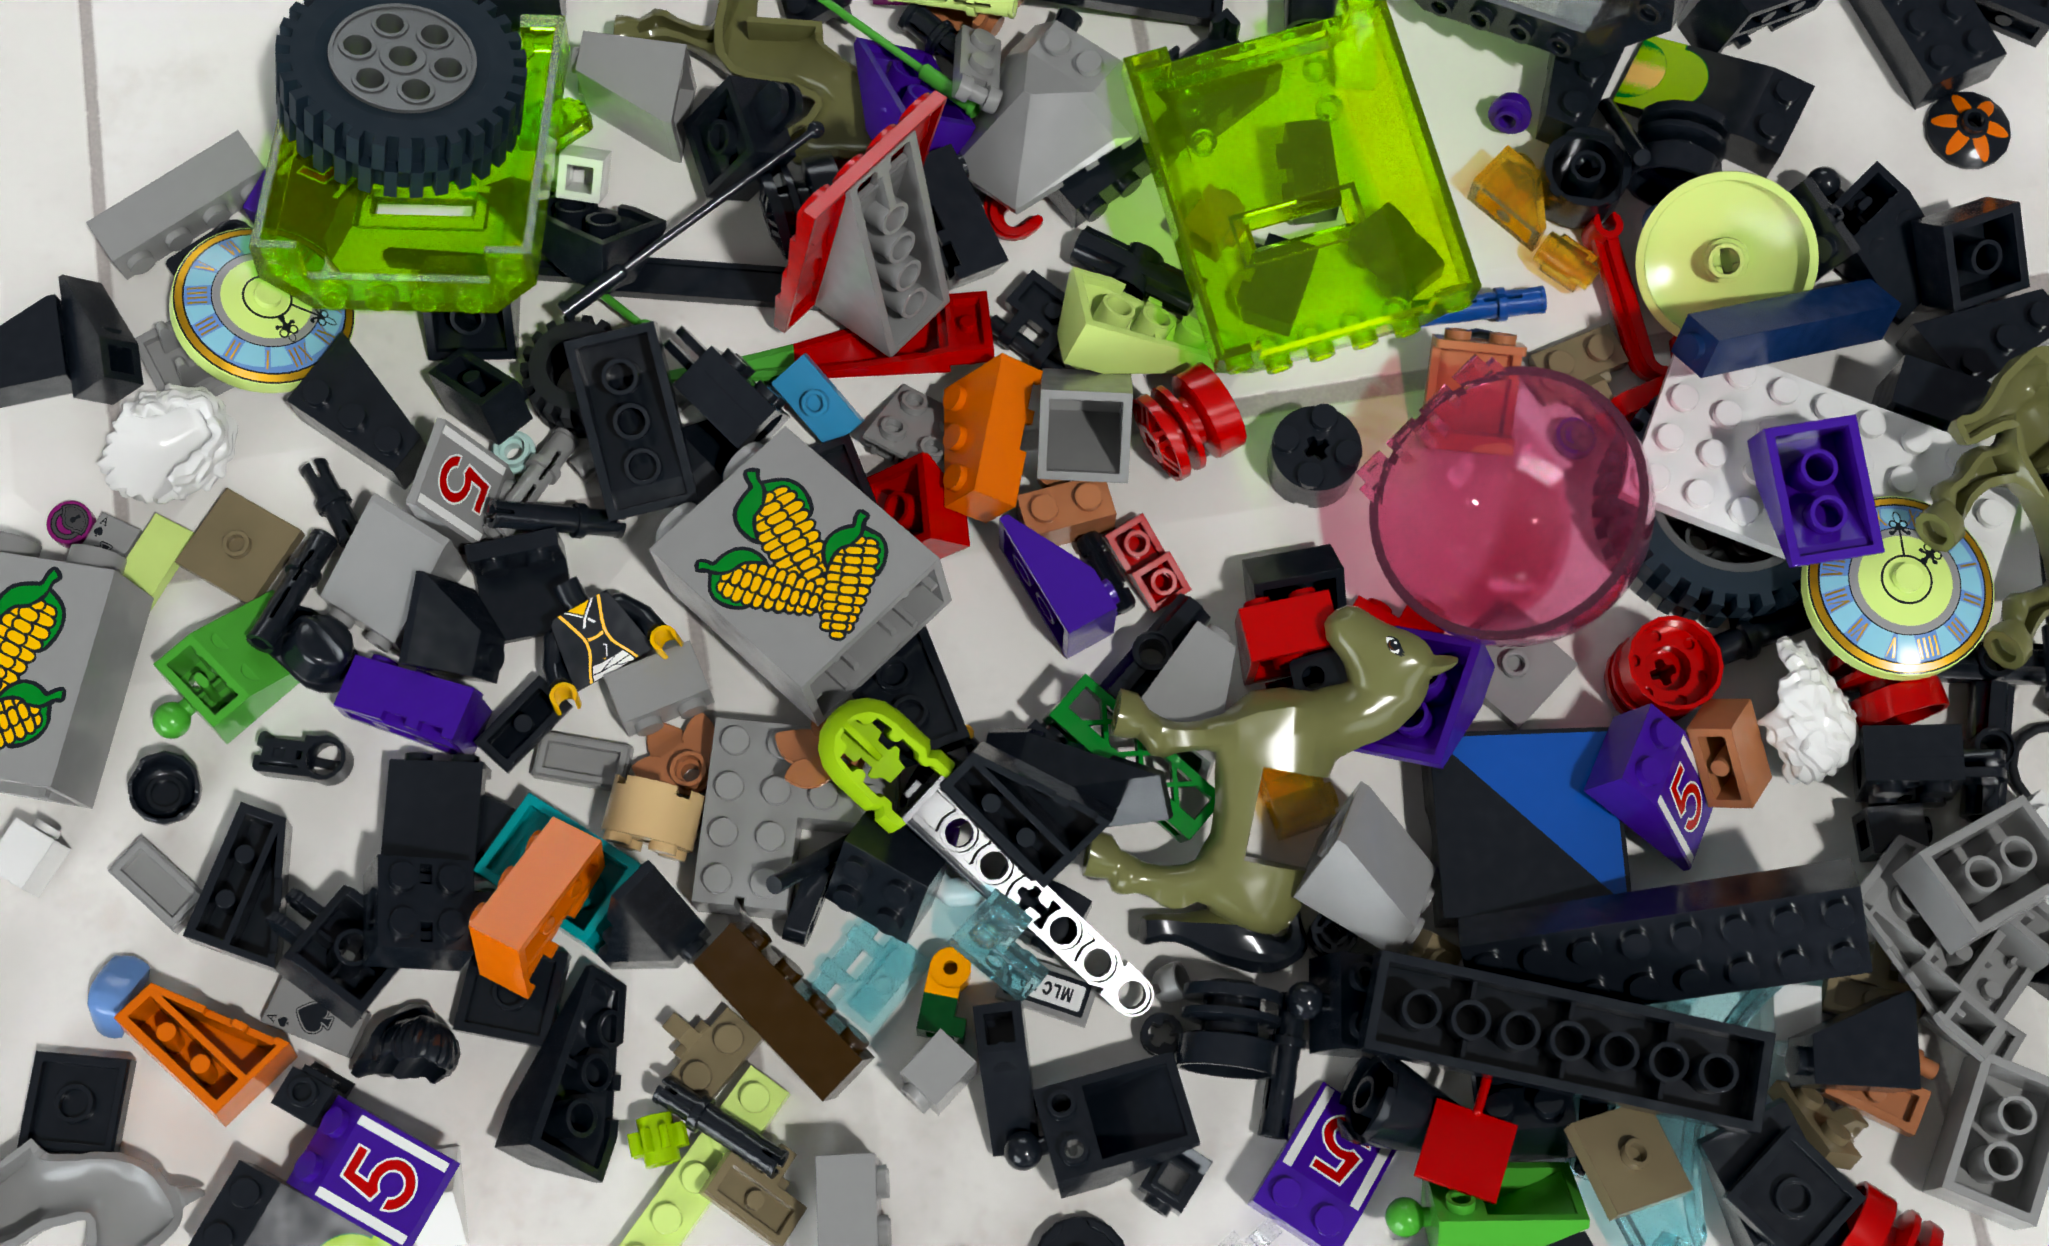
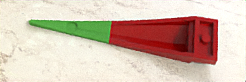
M987 291L949 294L950 302L893 357H888L848 328L795 344L741 357L756 371L751 376L755 382L759 380L774 381L805 353L810 356L828 378L951 372L950 365L985 363L995 358ZM685 368L669 370L672 383L677 381L687 370Z

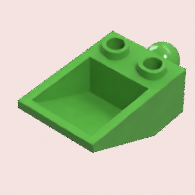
M274 590L190 633L153 664L168 684L183 698L179 702H166L155 710L152 724L160 736L168 739L183 736L191 726V716L197 713L226 744H229L299 684L268 653L253 648L246 640V635L252 630L267 606L268 601L275 593ZM195 681L201 688H194Z
M1508 1162L1496 1204L1422 1179L1421 1205L1410 1197H1399L1388 1205L1385 1213L1388 1228L1398 1236L1411 1237L1424 1227L1429 1246H1547L1586 1230L1590 1225V1218L1569 1162Z

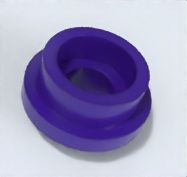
M1507 92L1491 103L1488 118L1497 130L1507 134H1517L1529 126L1532 112L1529 102L1524 96L1515 92Z

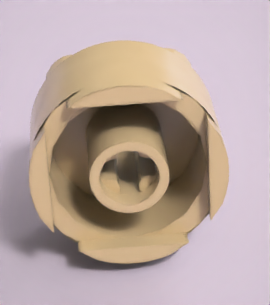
M616 774L600 829L604 832L602 839L613 842L616 847L635 852H641L643 844L648 845V850L657 852L660 857L685 862L687 853H693L704 811L705 796L691 791L690 797L679 795V786L627 775L625 779L620 774Z

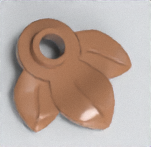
M704 713L695 715L684 731L678 727L663 723L662 729L647 735L650 756L632 765L635 775L679 786V794L683 796H690L691 791L699 794L705 792L715 727ZM688 770H699V776L695 780L686 781L684 779V775Z
M811 720V729L788 730L776 733L775 741L781 756L788 763L792 764L786 771L785 781L799 788L814 789L832 780L824 770L818 752L819 734L826 720L819 726ZM844 753L841 758L849 761V764H846L848 767L855 765L862 770L864 769L865 761L862 758L852 762Z

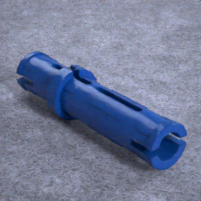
M1542 285L1516 290H1505L1504 287H1495L1492 292L1411 301V319L1415 329L1485 319L1505 322L1508 320V317L1545 314V310H1547L1546 292Z

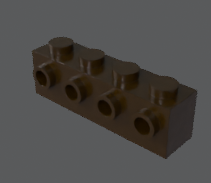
M731 922L693 964L822 1102L835 1099L875 1058L867 1049L869 1041L856 1027L848 1024L846 1027L833 1014L837 1008L824 993L819 990H815L814 993L801 980L804 973L794 961L787 956L780 958L769 946L772 939L759 925L754 922L750 924L747 922Z

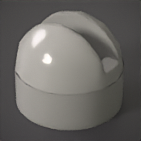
M1174 961L1156 970L1151 985L1157 983L1161 991L1155 994L1157 998L1166 1002H1175L1184 999L1182 998L1183 985L1185 982H1190V978L1184 966L1179 961Z

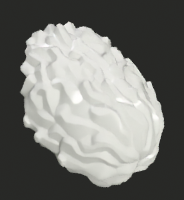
M168 383L165 385L164 391L151 393L142 391L137 401H126L123 404V410L117 421H112L113 427L116 430L107 434L108 446L102 451L103 457L97 463L101 468V473L107 475L105 478L106 484L111 490L119 491L123 498L131 497L146 504L152 502L166 504L171 500H186L188 495L200 489L210 491L217 479L223 478L226 475L227 463L233 459L235 454L238 425L234 418L226 414L224 402L214 396L206 387H184Z
M1783 636L1777 639L1776 646L1778 656L1787 667L1789 673L1787 676L1779 679L1777 691L1779 704L1771 712H1767L1765 717L1757 720V724L1766 727L1767 742L1778 749L1779 757L1784 762L1782 772L1787 783L1793 786L1799 782L1809 785L1813 781H1823L1826 775L1833 777L1840 771V768L1846 767L1852 761L1853 755L1860 744L1859 725L1855 720L1857 714L1848 703L1849 698L1843 696V692L1838 688L1834 677L1829 675L1828 671H1825L1824 665L1819 660L1818 653H1812L1807 646L1808 643L1804 640L1794 643L1791 638Z

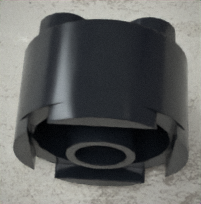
M1575 127L1568 130L1565 135L1555 139L1549 145L1534 181V193L1539 205V212L1546 220L1555 221L1560 225L1570 228L1583 229L1595 215L1599 214L1601 223H1603L1615 211L1630 182L1632 163L1626 149L1623 152L1620 146L1614 142L1616 138L1613 135L1595 127Z
M1329 404L1307 406L1291 412L1277 426L1268 452L1267 475L1272 487L1284 500L1293 504L1296 502L1309 505L1308 508H1321L1335 503L1348 491L1360 464L1362 444L1359 433L1346 416Z

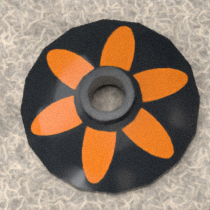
M1954 92L1941 97L1930 108L1925 121L1926 139L1933 152L1947 164L1961 169H1982L1994 164L2007 151L2011 139L2010 123L2002 108L1989 97L1975 92ZM1968 120L1974 122L1978 127L1971 126Z

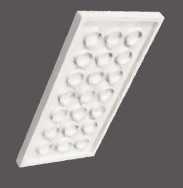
M1673 354L1622 498L1786 560L1757 489L1747 440L1763 429L1856 414L1873 497H1906L1931 505L1933 504L1930 495L1931 488L1937 483L1948 479L1953 474L1956 462L1961 454L1981 445L1977 443L1958 445L1948 432L1766 364L1700 378ZM1993 487L1985 491L1973 503L1964 520L1965 528L1975 538L1984 552L1992 573L1993 583L2019 503L2018 498L2006 487Z

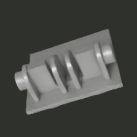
M903 384L863 434L862 438L866 440L865 445L871 448L870 452L872 454H878L891 462L894 460V465L921 452L928 453L944 474L943 403Z

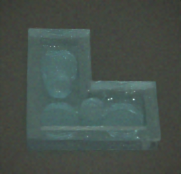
M997 888L963 922L947 942L1013 998L1021 1000V1002L1041 984L1050 971L1030 951L1023 949L1015 942L1026 930L1033 918L1024 912L1014 900L1006 897Z

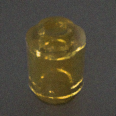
M1554 231L1543 241L1532 259L1540 265L1538 270L1572 293L1578 287L1586 291L1601 270L1595 265L1599 258L1597 255L1565 233L1560 236Z

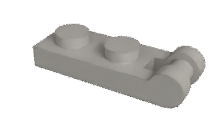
M962 24L955 37L952 98L963 103L967 100L979 104L980 110L993 115L999 106L1003 93L999 89L1001 40L996 39L987 30L981 28L974 29Z

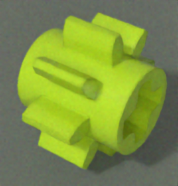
M660 1112L641 1117L636 1120L638 1132L627 1134L631 1157H634V1159L643 1158L646 1169L662 1167L681 1161L679 1148L690 1146L685 1123L683 1121L674 1123L672 1112Z

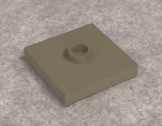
M226 488L175 563L238 601L247 604L267 592L305 534L299 528Z
M1620 1107L1573 1122L1564 1129L1609 1221L1685 1196L1694 1190L1654 1114Z

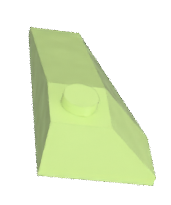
M1072 267L1068 277L1057 331L1064 364L1079 370L1087 369L1102 374H1178L1200 362L1210 367L1214 373H1240L1244 368L1236 338L1190 315L1184 316L1182 320L1170 315L1165 309L1161 308L1163 302L1151 296L1144 302L1124 292L1126 284L1112 277Z

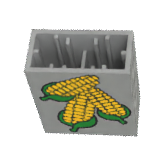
M785 426L765 445L760 442H752L742 447L727 464L723 475L724 482L698 505L687 502L674 508L659 525L656 533V543L649 548V551L669 590L809 719L819 726L857 688L861 687L883 664L946 607L952 599L940 558Z
M0 531V793L93 809L154 598L123 576L127 559L115 552L91 545L72 544L66 562L39 558L42 546L19 535Z

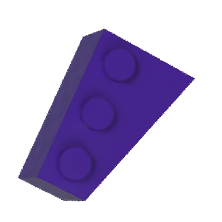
M373 654L371 659L355 655L333 704L344 717L450 755L475 754L477 746L474 741L485 731L493 712L483 700L484 695L473 687L441 679L423 670L415 669L413 671L398 667V663L381 655Z

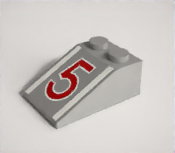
M437 417L406 503L418 520L449 538L457 551L466 555L464 545L491 540L483 531L487 518L493 516L486 515L489 501L491 499L504 501L517 481H515L516 478L506 462L446 419Z

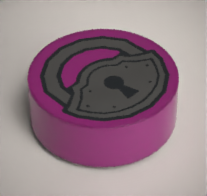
M66 501L52 509L48 515L46 526L49 535L59 545L70 548L72 544H83L97 520L95 515L84 504L76 501Z

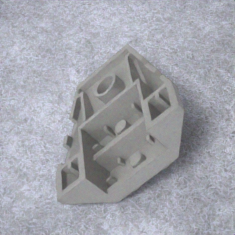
M1055 20L1035 25L1006 56L1000 68L999 89L1003 93L999 106L993 115L982 110L980 111L974 122L976 128L960 153L966 161L970 183L1017 215L1063 187L1062 181L1083 168L1089 171L1099 165L1098 159L1115 148L1121 146L1122 149H1125L1135 143L1160 116L1163 108L1120 59L1063 23Z
M1899 834L1860 884L1866 926L1940 1029L1977 1060L1983 1062L2009 1027L2003 1021L2005 1016L2033 976L2049 965V905L2044 901L1956 953L1949 955L1891 875L1918 852L1927 848V846Z

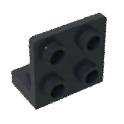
M556 527L464 545L467 563L477 579L479 597L505 637V644L545 636L552 629L550 621L566 613L552 590L570 579L565 545Z

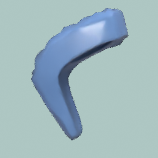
M116 955L103 967L93 981L89 990L87 1005L96 1030L103 1036L113 1039L123 1037L125 1032L113 1017L139 994L146 982H148L150 967L142 959L136 956Z

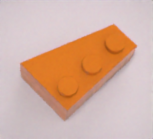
M1001 353L944 389L943 484L945 508L987 523L1016 507L1027 453L1020 450L1024 426H1029L1033 423L1035 411L1028 409L1033 384H1041L1042 370Z
M554 816L542 831L537 830L532 834L527 842L525 853L515 866L511 865L504 870L495 892L486 903L481 902L474 909L470 917L468 926L480 975L526 999L530 998L536 986L530 983L529 979L543 955L550 959L553 958L559 945L553 942L552 939L567 915L574 919L576 918L605 867L602 840Z
M153 983L144 988L113 1017L129 1037L225 1127L298 1057L290 1042L255 1030L244 1022L237 1019L232 1020L209 1010L200 1003Z

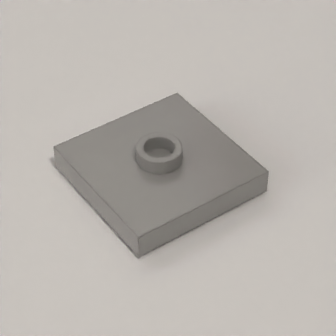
M1510 604L1476 639L1484 642L1495 665L1483 703L1514 730H1519L1578 666L1574 659Z

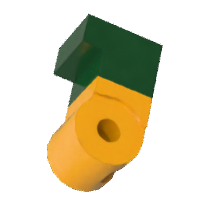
M946 947L939 950L933 956L928 970L916 1031L917 1036L932 1038L941 1028L957 1044L964 1045L967 1019L956 1017L961 992L968 987L971 980V962L968 956L958 948Z

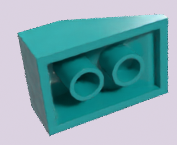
M528 793L475 866L474 872L497 887L504 870L511 865L515 866L525 853L527 842L532 834L537 830L542 831L553 816L602 840L605 867L576 918L574 919L567 915L558 929L598 955L599 949L606 944L602 939L603 931L611 926V923L606 919L611 895L642 864L536 796Z

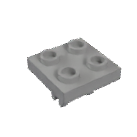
M171 320L166 323L159 321L156 323V328L135 338L139 345L140 358L158 391H164L165 385L168 383L184 387L203 386L212 392L214 396L234 388V386L228 385L204 371L189 357L175 335Z

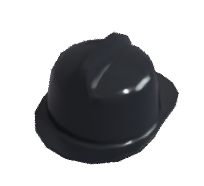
M299 606L294 617L275 645L274 651L268 653L299 683L319 693L338 692L355 655H358L354 648L352 634L345 624L337 618L321 615L315 610Z

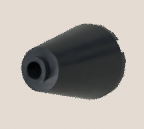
M1375 1055L1371 1059L1362 1056L1349 1073L1342 1089L1339 1104L1346 1106L1345 1120L1337 1118V1127L1342 1138L1356 1145L1420 1153L1437 1098L1457 1105L1460 1104L1401 1060Z

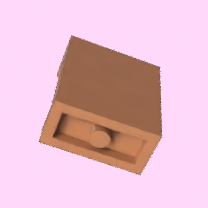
M1450 327L1445 328L1444 335L1432 334L1419 441L1423 446L1513 455L1515 436L1512 434L1521 362L1522 357H1526L1527 347L1521 342H1516L1517 335L1502 332H1490L1489 339L1471 338V330Z

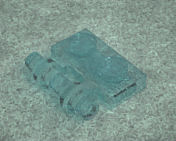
M864 920L859 926L854 924L846 934L848 940L832 959L827 957L819 967L821 973L812 982L810 987L813 990L821 991L825 995L828 994L835 984L842 988L846 993L835 1005L837 1010L873 1038L928 971L931 961L908 942L905 944L893 936L883 947L873 939L879 932V929ZM864 951L873 960L855 980L846 971L861 952Z

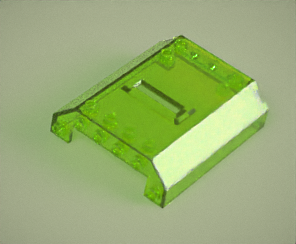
M1338 0L1334 16L1331 18L1171 61L1167 46L1123 58L1121 77L1215 373L1233 375L1266 370L1267 374H1277L1293 367L1292 362L1309 358L1310 362H1319L1331 358L1336 354L1335 350L1352 346L1353 350H1362L1379 342L1378 338L1395 334L1396 338L1411 336L1419 332L1422 325L1447 313L1458 312L1472 305V301L1477 296L1482 285L1386 0ZM1341 206L1346 224L1256 248L1251 231Z
M521 15L520 31L523 42L521 49H525L527 56V80L520 136L517 135L515 148L512 153L506 152V161L499 168L491 164V173L483 180H480L472 173L471 186L459 190L454 181L449 182L448 194L435 196L432 186L423 187V198H410L409 188L397 187L396 198L383 196L384 185L373 184L371 193L358 190V178L351 177L347 184L344 185L334 180L333 166L324 173H321L313 167V154L304 159L296 151V140L289 142L284 134V123L280 124L277 118L249 243V249L259 278L314 309L498 313L534 287L538 279L570 54L566 16ZM379 204L472 206L471 216L377 214Z

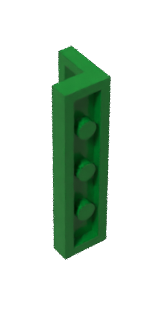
M1086 673L1042 719L1047 725L1051 724L1056 727L1069 742L1072 741L1084 745V751L1108 759L1112 755L1124 759L1136 757V763L1144 765L1143 757L1153 756L1147 750H1143L1142 743L1137 738H1134L1135 751L1118 752L1110 745L1108 726L1111 725L1112 719H1108L1107 709L1113 713L1116 700ZM1084 689L1099 701L1100 720H1082L1069 708ZM1090 726H1101V736ZM1173 754L1163 758L1169 763L1170 782L1166 783L1167 788L1171 790L1170 802L1173 817L1169 820L1156 822L1179 843L1189 841L1214 812L1215 788L1177 754ZM1177 771L1188 781L1178 782ZM1195 787L1209 799L1194 819L1180 807L1178 788Z

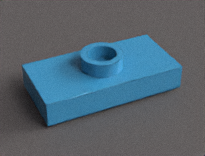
M807 353L798 358L771 383L822 443L852 433L865 421Z

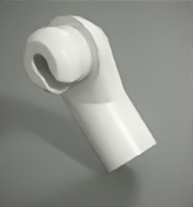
M946 873L936 894L937 898L952 908L977 905L985 899L964 878L951 879Z

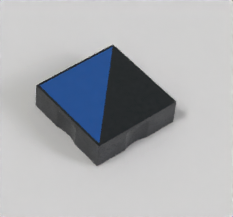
M1609 727L1465 732L1443 769L1421 765L1424 806L1432 835L1430 861L1436 867L1431 882V887L1435 889V894L1432 898L1435 928L1458 927V918L1632 891L1625 824L1584 791Z

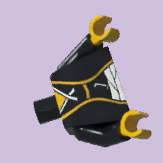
M577 576L563 582L552 590L566 613L550 621L552 629L543 637L542 670L550 690L549 697L555 713L559 716L562 715L559 706L565 699H573L577 709H580L582 702L578 694L579 691L604 678V674L625 666L653 649L662 659L669 658L662 649L663 645L669 640H676L682 647V639L675 629L666 625L650 606L625 593L611 595L605 590L590 599Z

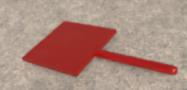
M1482 1078L1473 1110L1437 1098L1414 1177L1496 1204L1518 1125L1483 1114L1492 1082L1491 1079Z

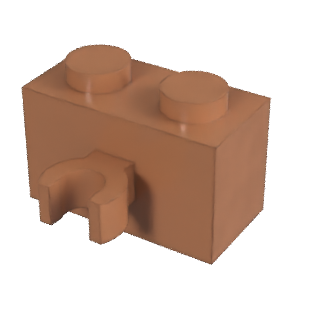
M1037 479L1038 484L1043 489L1020 494L1017 497L1016 514L1018 521L1057 546L1075 542L1082 535L1091 531H1097L1102 535L1115 528L1117 513L1107 482Z
M1710 699L1701 706L1686 728V734L1691 743L1708 807L1753 808L1772 779L1752 701L1751 699Z

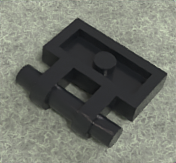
M1032 270L1005 301V308L1015 315L1012 320L1007 323L998 315L991 318L992 333L998 337L997 343L1007 350L1013 348L1029 360L1028 365L1042 370V368L1065 369L1066 366L1054 358V355L1060 349L1057 331L1065 293ZM1028 326L1046 338L1040 346L1023 335Z

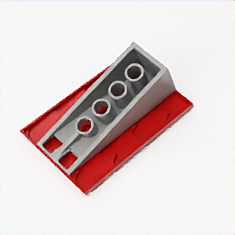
M935 90L931 94L927 92L918 97L904 111L897 125L894 123L888 125L872 140L866 149L865 155L857 154L850 159L836 174L832 185L825 184L820 187L801 206L797 213L796 234L790 238L788 265L782 273L781 292L775 296L774 327L785 334L813 306H817L888 357H893L950 302L923 169L947 101L946 96Z

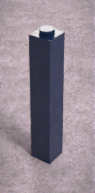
M1866 279L1690 313L1678 334L1671 352L1700 378L1882 340L1901 303L1872 279Z

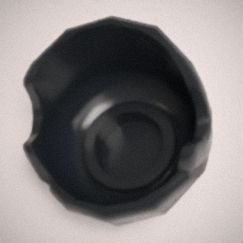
M168 751L147 755L139 761L137 768L129 778V801L132 809L148 822L166 826L185 820L196 809L201 799L202 784L199 771L183 755Z

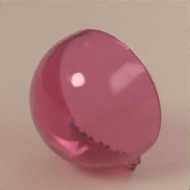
M1474 354L1452 376L1461 387L1452 391L1444 384L1419 409L1422 414L1416 420L1411 417L1386 442L1393 450L1389 459L1378 450L1356 472L1365 482L1359 490L1370 500L1369 525L1374 551L1385 577L1400 598L1422 618L1453 636L1476 644L1494 647L1536 646L1560 640L1582 630L1599 619L1624 595L1638 575L1648 553L1655 522L1656 495L1650 464L1637 434L1624 415L1607 397L1592 386L1565 373L1546 368L1531 366L1503 367L1493 357L1485 363Z

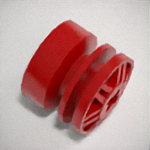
M1202 362L1196 363L1172 377L1171 386L1173 394L1163 385H1159L1151 389L1150 396L1142 394L1133 399L1132 411L1144 443L1159 465L1175 481H1181L1190 476L1192 468L1200 470L1206 467L1207 458L1205 450L1213 457L1221 458L1245 444L1247 438L1244 422L1232 396L1213 370Z
M1677 615L1657 617L1640 627L1624 642L1619 644L1608 658L1604 673L1607 696L1620 714L1652 703L1671 720L1676 722L1710 700L1721 685L1724 670L1721 649L1712 634L1696 621ZM1657 675H1659L1660 678H1661V680H1660V679H1655V680H1653V679L1651 678V676H1657Z
M1836 655L1825 664L1829 675L1834 677L1846 675L1836 682L1838 688L1843 693H1860L1858 698L1849 703L1851 709L1857 714L1855 720L1859 725V732L1862 725H1911L1941 712L1950 705L1941 680L1937 675L1918 680H1888L1859 671Z
M1868 1181L1860 1182L1855 1186L1866 1199L1846 1220L1850 1232L1840 1246L1943 1245L1944 1231L1939 1225L1931 1220L1922 1222L1920 1214L1913 1209L1904 1211L1895 1219L1898 1205L1895 1198Z

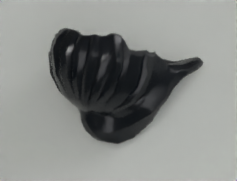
M420 1003L409 1004L384 1019L376 1027L363 1052L353 1064L351 1074L356 1078L373 1074L382 1077L393 1076L397 1079L425 1077L430 1083L436 1084L445 1077H449L455 1071L461 1055L459 1042L450 1029L437 1021L431 1007Z

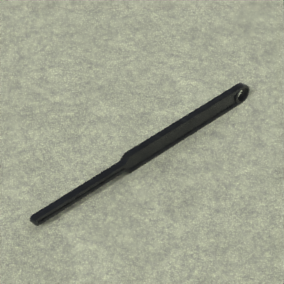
M389 250L384 254V261L390 270L420 273L427 259L502 258ZM649 257L634 282L617 288L614 293L609 295L612 297L775 308V296L781 292L782 273L786 267ZM516 258L518 279L577 283L565 275L551 261ZM813 306L810 309L813 311H822L817 306Z

